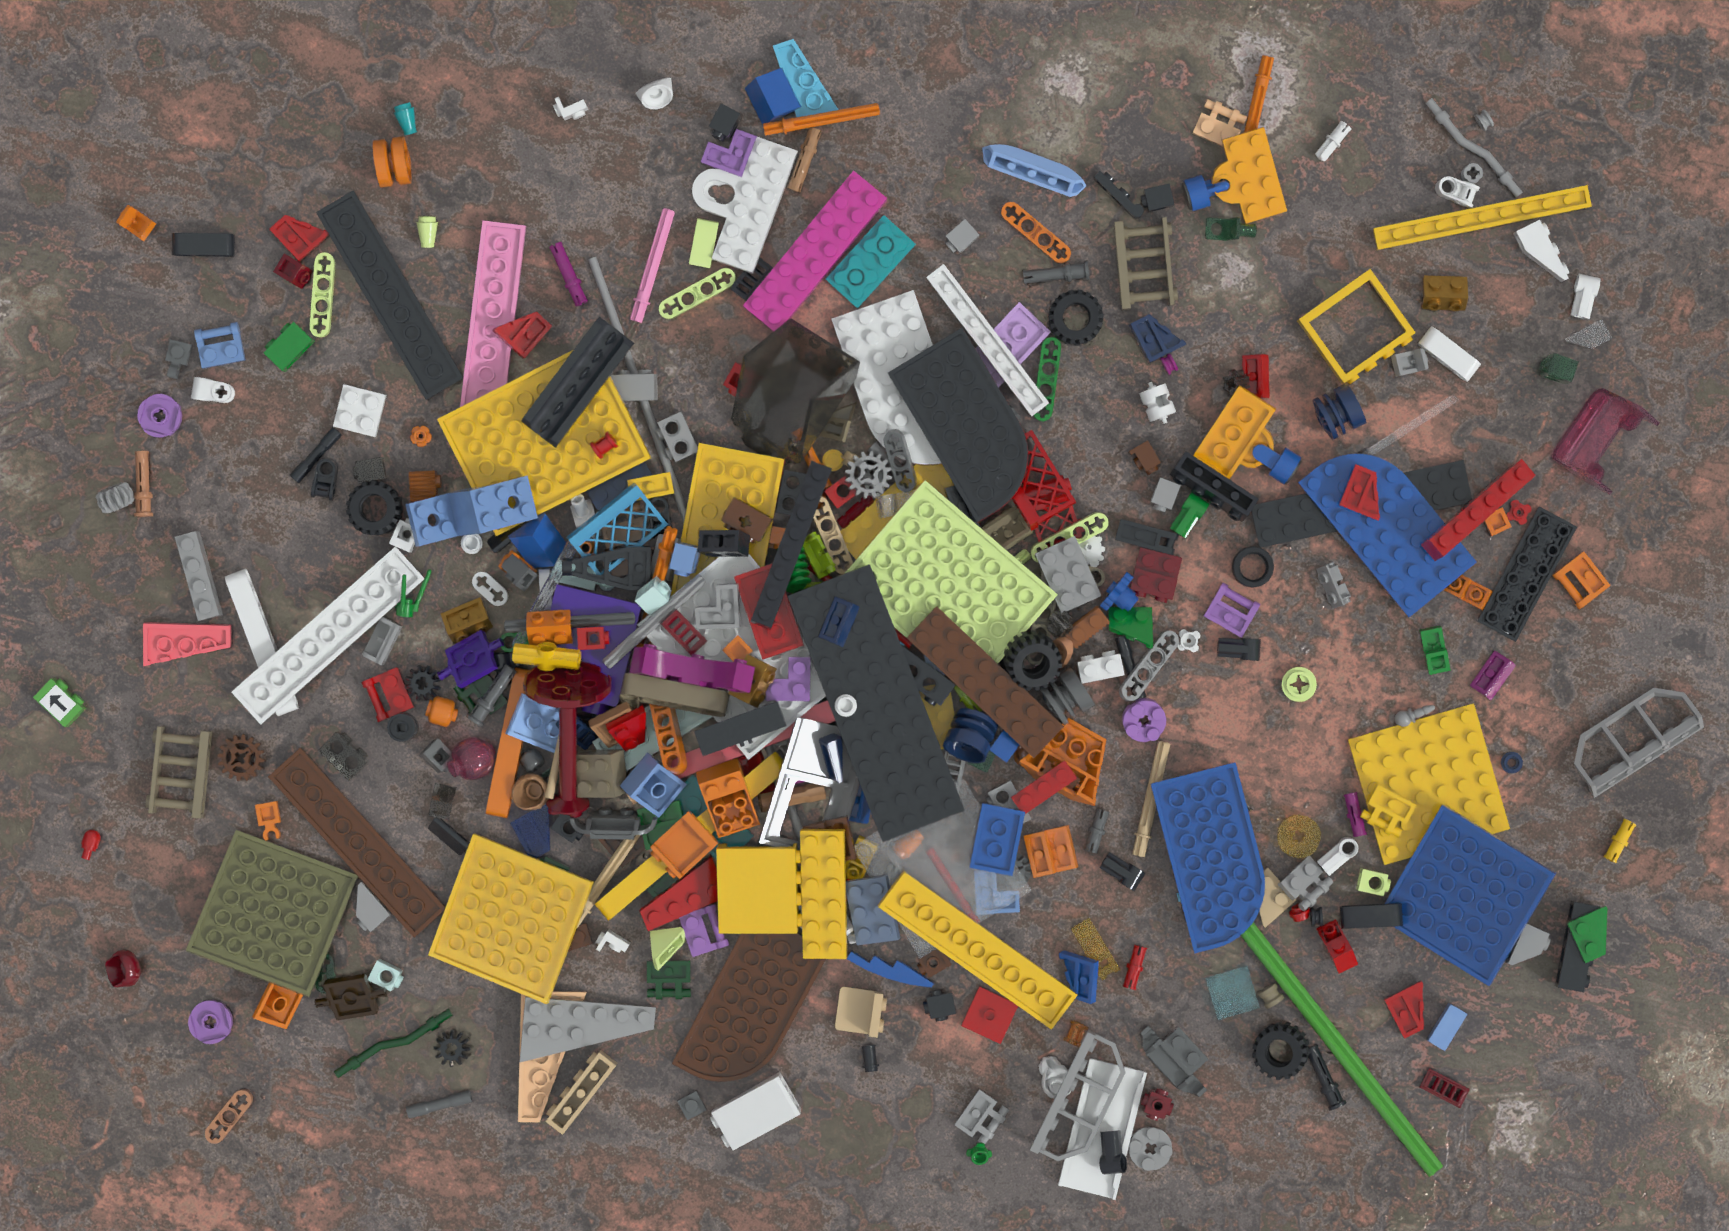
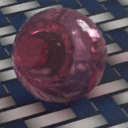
M468 737L462 739L453 748L451 753L452 760L447 762V768L453 777L460 776L466 780L482 779L493 768L495 749L490 743L481 738Z

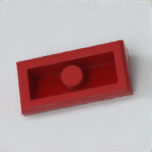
M1242 355L1243 388L1259 398H1269L1268 355Z

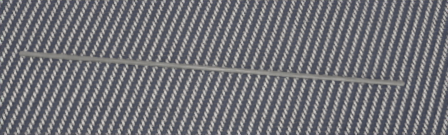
M596 257L590 258L588 261L611 325L624 335ZM629 350L624 357L627 369L630 370V374H638ZM639 401L664 471L671 474L674 489L673 496L684 524L687 507L671 462L665 451L663 440H660L656 431L658 426L649 401ZM773 745L765 748L768 757L775 752ZM795 805L788 806L787 811L797 839L800 841V830L803 827Z

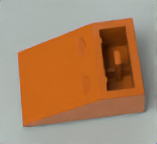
M738 758L696 772L698 785L718 838L760 825Z

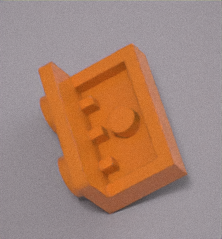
M570 610L527 612L526 630L529 645H538L543 642H551L555 645L573 644Z

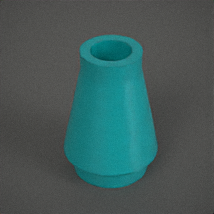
M411 102L394 106V115L404 132V136L416 133L415 112Z

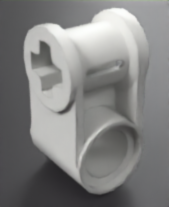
M1450 176L1440 179L1435 185V191L1440 197L1467 208H1473L1472 201L1476 191L1480 189L1475 184ZM1444 181L1449 182L1451 185L1449 193L1444 192L1442 189Z
M194 377L191 399L229 403L234 399L235 390L231 385L211 379ZM220 390H226L227 395H220Z

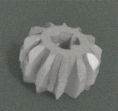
M121 482L98 492L96 495L97 504L101 508L102 513L115 512L132 504L134 493L128 483Z

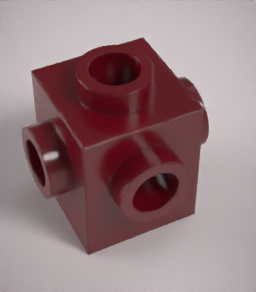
M1156 1088V1091L1150 1089L1149 1093L1144 1094L1141 1105L1143 1106V1111L1147 1113L1146 1117L1158 1121L1159 1118L1164 1120L1166 1115L1170 1116L1174 1104L1171 1103L1172 1098L1168 1096L1169 1092ZM1161 1102V1109H1155L1154 1104Z

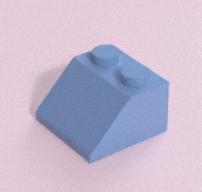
M647 752L621 783L620 787L632 799L659 818L687 784L676 774L668 771L662 762Z

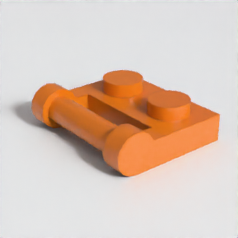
M1584 551L1552 575L1555 580L1560 581L1576 602L1575 606L1578 609L1583 608L1611 586ZM1571 571L1588 594L1585 597H1582L1565 575L1567 572Z

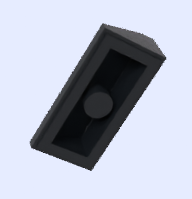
M527 522L498 536L495 534L487 540L491 550L494 553H499L512 542L508 536L527 524Z
M439 816L435 817L428 827L434 835L458 855H462L469 846L470 842Z

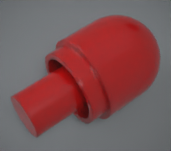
M90 829L84 833L81 842V848L84 850L81 858L90 860L92 851L96 852V849H98L101 840L98 831Z

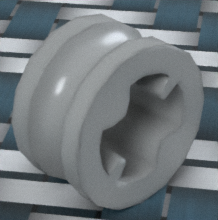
M1483 109L1480 115H1474L1476 122L1484 132L1488 126H1494V122L1486 110Z

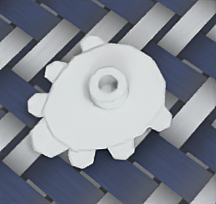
M1093 536L1079 544L1087 564H1090L1091 567H1097L1099 561L1104 559L1101 552L1105 551V547L1101 546L1102 537Z

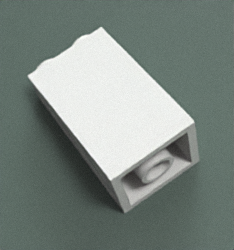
M779 1071L713 1109L711 1112L713 1116L710 1119L715 1128L720 1127L724 1134L721 1138L727 1148L730 1146L732 1150H735L801 1114V1107Z

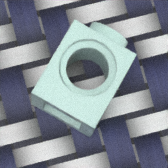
M656 576L638 590L635 602L650 616L669 601L671 595L670 587L665 581H661Z
M378 959L368 980L392 991L394 987L399 988L404 978L401 976L403 970L382 959ZM384 970L392 973L393 978L390 982L383 980L382 972Z

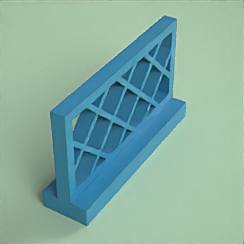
M633 483L566 538L581 556H587L597 553L598 542L610 543L609 550L613 549V543L625 544V546H642L666 527L668 523L640 488ZM641 497L645 502V512L632 511L633 503ZM648 507L653 513H648ZM620 513L629 514L628 525H615L616 516ZM632 514L644 515L643 528L631 526ZM647 516L657 517L661 524L654 529L646 528ZM601 528H612L610 540L598 539ZM615 528L627 529L626 541L614 540ZM630 530H641V540L629 542ZM585 541H595L593 553H584L579 546ZM625 558L610 562L609 572L624 561ZM596 561L588 563L595 574L602 575L604 573V570L599 572L595 567Z

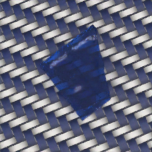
M546 804L541 809L532 810L510 823L527 855L537 858L551 850L550 822Z

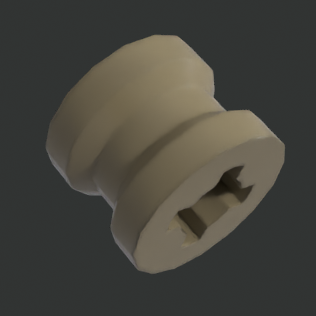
M1276 983L1270 984L1257 993L1258 997L1263 999L1266 1009L1273 1007L1284 999L1283 994L1278 992Z

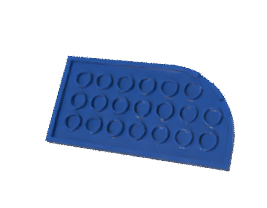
M1366 454L1338 456L1322 463L1298 482L1408 618L1477 563L1461 542L1444 557L1436 561L1432 559L1421 544L1445 523L1407 476L1396 466L1384 459ZM1355 464L1376 472L1379 521L1339 505Z
M1236 762L1151 783L1194 954L1224 946L1240 937L1256 919L1265 894L1263 866Z

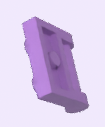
M1222 582L1204 617L1242 638L1260 607V603L1257 601L1252 602L1228 588L1229 585ZM1223 595L1249 609L1247 615L1222 602L1221 598Z
M716 903L679 918L692 957L729 945L728 939H725L724 934H719ZM707 913L717 940L714 943L710 941L702 915Z

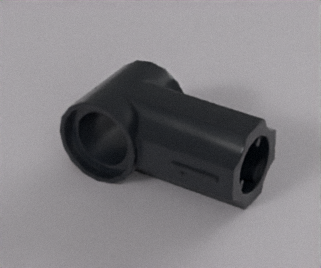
M1218 638L1217 657L1260 661L1261 639L1242 638L1239 640Z
M1111 852L1107 854L1099 867L1132 891L1136 890L1146 874Z
M1121 1131L1101 1132L1102 1155L1099 1161L1101 1173L1104 1175L1125 1173L1127 1170V1159L1122 1153Z

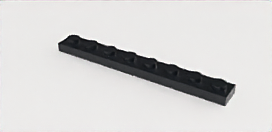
M811 461L750 622L771 630L832 468Z

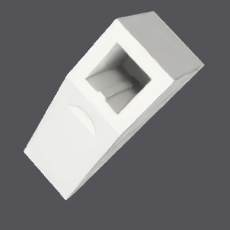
M1538 220L1513 233L1522 252L1559 281L1563 282L1569 279L1567 276L1569 270L1564 262L1561 263L1558 254H1560L1559 249L1554 242L1551 243L1548 237L1550 232L1545 223H1541Z

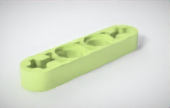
M325 252L318 254L314 261L310 331L319 338L327 336L331 329L335 259L332 255ZM324 257L331 261L330 265L326 266V272H330V276L325 274L318 275V271L323 272V265L319 264V262L324 260ZM321 278H326L329 281V287L326 290H320L317 286ZM319 300L327 302L328 307L326 311H317L316 303ZM315 314L320 316L327 315V319L322 318V325L326 326V329L322 330L321 334H318V330L314 329L315 325H319V318H315Z
M729 268L720 269L665 299L659 305L661 316L665 319H673L729 289L736 281L735 273ZM722 273L731 274L730 283L726 284L725 281L720 283L719 285L722 288L717 290L712 278L716 277L718 281L723 278ZM706 282L713 285V291L708 295L701 292V286ZM685 293H691L694 296V301L691 305L683 304L682 296ZM678 298V302L683 309L679 311V308L676 307L672 310V315L664 314V305L669 304L672 306L676 304L674 299Z
M1095 512L1035 543L1030 551L1031 557L1034 561L1038 562L1035 557L1038 547L1042 550L1047 548L1048 546L1045 543L1048 541L1050 546H1053L1055 538L1059 536L1064 537L1065 540L1074 537L1073 530L1078 526L1085 529V535L1082 538H1076L1078 544L1106 530L1108 518L1101 512ZM1098 516L1099 519L1104 518L1102 527L1099 528L1095 525L1091 527L1093 532L1089 533V529L1084 522L1088 521V524L1091 525L1095 522V517Z

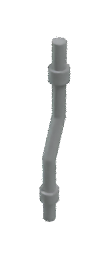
M1433 98L1425 103L1436 116V121L1447 129L1456 142L1484 158L1499 176L1498 180L1503 186L1506 185L1516 198L1523 193L1512 180L1514 177L1510 172H1506L1490 151L1464 138L1449 119V114L1445 110L1442 111Z

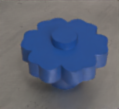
M1126 572L1117 583L1113 581L1106 590L1107 596L1099 606L1107 611L1114 603L1120 609L1129 611L1139 599L1135 595L1136 593L1128 587L1134 577Z

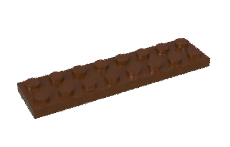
M937 606L907 637L915 647L1033 758L1064 727L1023 687L1021 688L1016 682L1014 683L1010 675Z

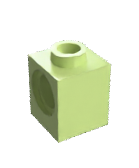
M1360 868L1356 890L1384 896V893L1389 891L1391 879H1388V874ZM1372 877H1378L1380 880L1377 888H1370L1369 880Z

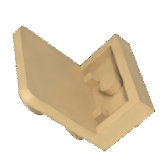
M842 987L839 993L835 1028L841 1031L869 1034V1037L878 1038V1032L883 1033L884 1020L880 1019L881 1011H886L887 998H883V992Z

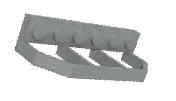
M1652 688L1580 735L1574 762L1575 768L1586 781L1589 792L1595 798L1704 728L1702 715L1684 692ZM1654 696L1683 700L1694 716H1687L1680 725L1667 729L1662 736L1640 706ZM1635 709L1657 740L1652 739L1645 744L1643 749L1638 752L1633 751L1627 755L1607 727ZM1603 731L1624 761L1614 763L1608 768L1607 772L1602 775L1598 774L1590 779L1580 765L1585 741Z
M1089 1029L1087 1030L1030 1147V1151L1036 1154L1040 1152L1056 1161L1088 1151L1126 1073L1115 1042ZM1097 1040L1112 1047L1120 1070L1113 1089L1078 1073V1071L1083 1072L1088 1062L1084 1058L1088 1051L1093 1052ZM1077 1079L1110 1094L1095 1125L1064 1110L1069 1101L1065 1097L1069 1090L1074 1091L1078 1082ZM1058 1113L1092 1129L1084 1147L1060 1155L1045 1149L1050 1140L1046 1136L1049 1130H1055L1059 1121L1056 1118Z

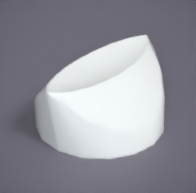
M671 78L653 81L640 88L635 94L646 108H663L671 102L673 97Z

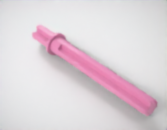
M667 208L662 209L636 298H633L635 303L630 320L642 323L647 305H650L648 301L675 214L673 210Z

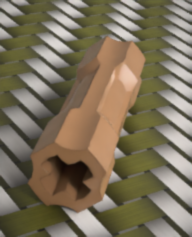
M811 783L793 788L788 806L826 799L824 786ZM773 792L758 795L761 813L768 811Z

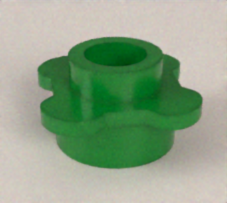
M979 1142L972 1149H968L966 1155L971 1157L974 1164L983 1165L992 1156V1151L988 1150L984 1143Z

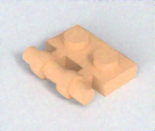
M1207 99L1204 107L1212 110L1211 114L1208 116L1201 113L1192 134L1223 147L1221 139L1240 134L1241 130L1235 128L1234 124L1236 121L1244 124L1247 116L1240 114V111L1237 109L1231 110L1222 106V103L1219 101L1213 102ZM1219 113L1230 118L1228 124L1217 120V114Z

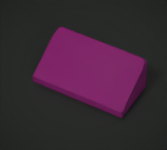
M1494 650L1470 684V687L1487 699L1492 700L1516 665Z

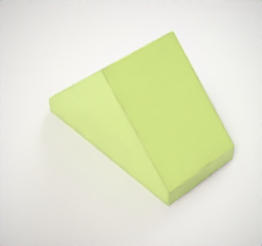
M677 927L650 931L652 959L655 969L659 970L686 942L683 928Z

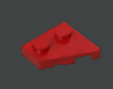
M284 215L269 229L298 262L329 236L326 230L298 221L288 215Z
M1355 464L1339 505L1379 521L1376 472Z
M643 705L605 724L608 732L625 752L645 742L646 712Z

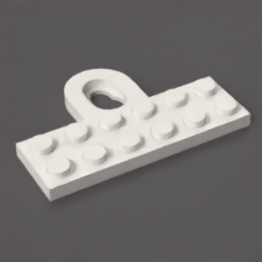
M757 137L742 177L720 169H708L697 176L692 187V194L696 204L706 212L726 218L712 260L752 274L754 273L798 154L797 150ZM714 185H729L734 189L735 195L730 203L719 204L709 195L708 190Z

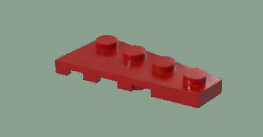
M712 857L706 858L698 867L693 868L681 880L676 881L664 893L659 894L639 910L647 931L718 901L717 869Z

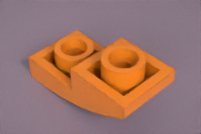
M1464 575L1459 576L1444 589V591L1482 611L1493 593L1492 590L1472 581Z

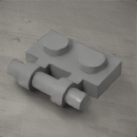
M1308 855L1278 883V886L1291 900L1299 896L1302 902L1298 906L1302 911H1305L1317 902L1316 899L1321 894L1325 895L1329 891L1333 880L1330 877H1326L1321 881L1318 876L1324 871ZM1312 884L1315 889L1308 893L1305 889Z
M979 1089L954 1125L971 1137L979 1131L982 1135L977 1141L986 1144L989 1139L994 1137V1131L999 1124H1003L1006 1120L1005 1116L1009 1109L1002 1105L997 1112L993 1109L997 1101ZM989 1114L993 1119L986 1128L981 1124Z

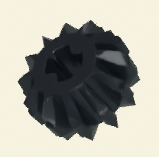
M418 665V673L414 669H410L413 677H405V680L411 681V684L405 685V689H413L408 694L410 697L417 693L416 701L421 700L422 694L424 700L429 701L428 693L434 698L437 694L433 689L441 690V686L435 685V682L442 680L440 678L434 679L438 671L434 670L429 673L431 669L429 665L425 667L424 672L422 665ZM423 677H425L428 687L425 686L423 687L424 689H421V684L418 681L423 680Z
M452 1029L450 1037L444 1031L442 1033L443 1039L436 1038V1042L440 1045L434 1046L433 1050L440 1051L435 1056L436 1059L444 1057L441 1062L442 1065H445L447 1060H449L450 1067H453L455 1060L458 1065H461L463 1063L461 1057L468 1059L469 1055L463 1051H470L471 1047L464 1046L469 1041L468 1038L460 1039L463 1036V1032H460L455 1037V1030ZM449 1043H452V1046L454 1044L457 1046L454 1054L453 1051L449 1052L447 1050L450 1046Z

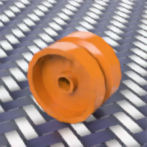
M405 137L392 138L391 152L385 139L373 140L374 164L380 188L392 187L394 174L396 181L400 185L411 184V159Z

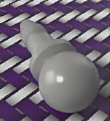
M1423 706L1414 711L1411 708L1408 711L1401 710L1395 715V723L1401 727H1406L1411 722L1415 723L1416 718L1432 712L1435 706Z

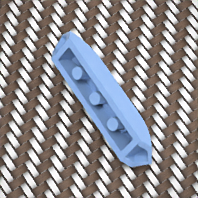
M995 144L982 148L983 160L989 168L1069 197L1078 195L1086 187L1083 179L1063 164L1009 145Z

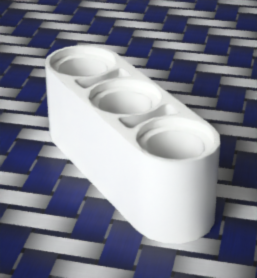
M1432 326L1418 342V345L1424 348L1428 354L1466 382L1470 380L1481 365L1474 357Z

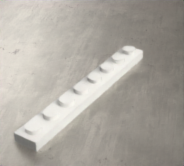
M943 264L926 277L1031 417L1049 404L1047 399L946 266Z

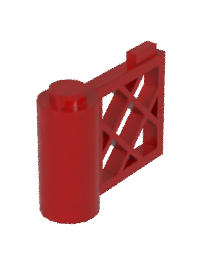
M1060 475L1069 491L1072 490L1069 478L1064 479L1063 475ZM1054 477L1045 480L1043 485L1055 487L1057 479ZM1026 486V496L1036 498L1038 487ZM1041 489L1039 499L1051 502L1053 491ZM1056 492L1054 503L1059 504L1069 501L1066 494ZM1037 503L1036 511L1043 509L1048 512L1047 507L1049 505ZM1073 505L1069 507L1065 517L1059 514L1055 515L1063 519L1058 531L1062 530L1066 521L1073 524L1081 520H1077ZM1069 515H1071L1072 521L1067 519ZM1050 518L1044 524H1039L1043 526L1040 531L1039 528L1034 529L1038 542L1042 540L1041 535L1045 528L1054 533L1058 532L1047 526ZM1081 526L1076 527V534H1073V536L1076 538L1082 537L1081 532H1084L1085 529ZM1056 537L1053 544L1056 545L1065 541V538L1057 539L1058 537ZM1049 542L1045 543L1048 546L1047 548L1051 547Z

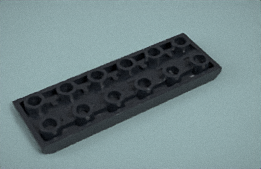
M599 317L522 418L521 422L556 448L635 343L603 318Z
M1538 506L1496 583L1485 608L1481 611L1477 622L1516 642L1577 526Z

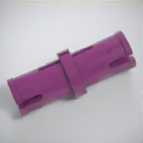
M1357 792L1344 795L1348 810L1346 816L1347 819H1350L1353 837L1367 835L1363 818L1360 817L1362 811Z

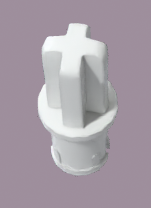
M1340 121L1334 131L1326 136V141L1315 153L1319 160L1326 161L1336 147L1339 148L1341 146L1340 142L1351 131L1350 126L1346 127L1347 124Z

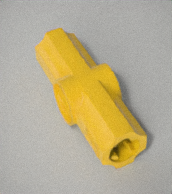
M543 642L538 645L515 643L512 661L518 664L537 665L538 669L543 671H551L555 668L579 670L581 652L576 649L557 648L551 642Z

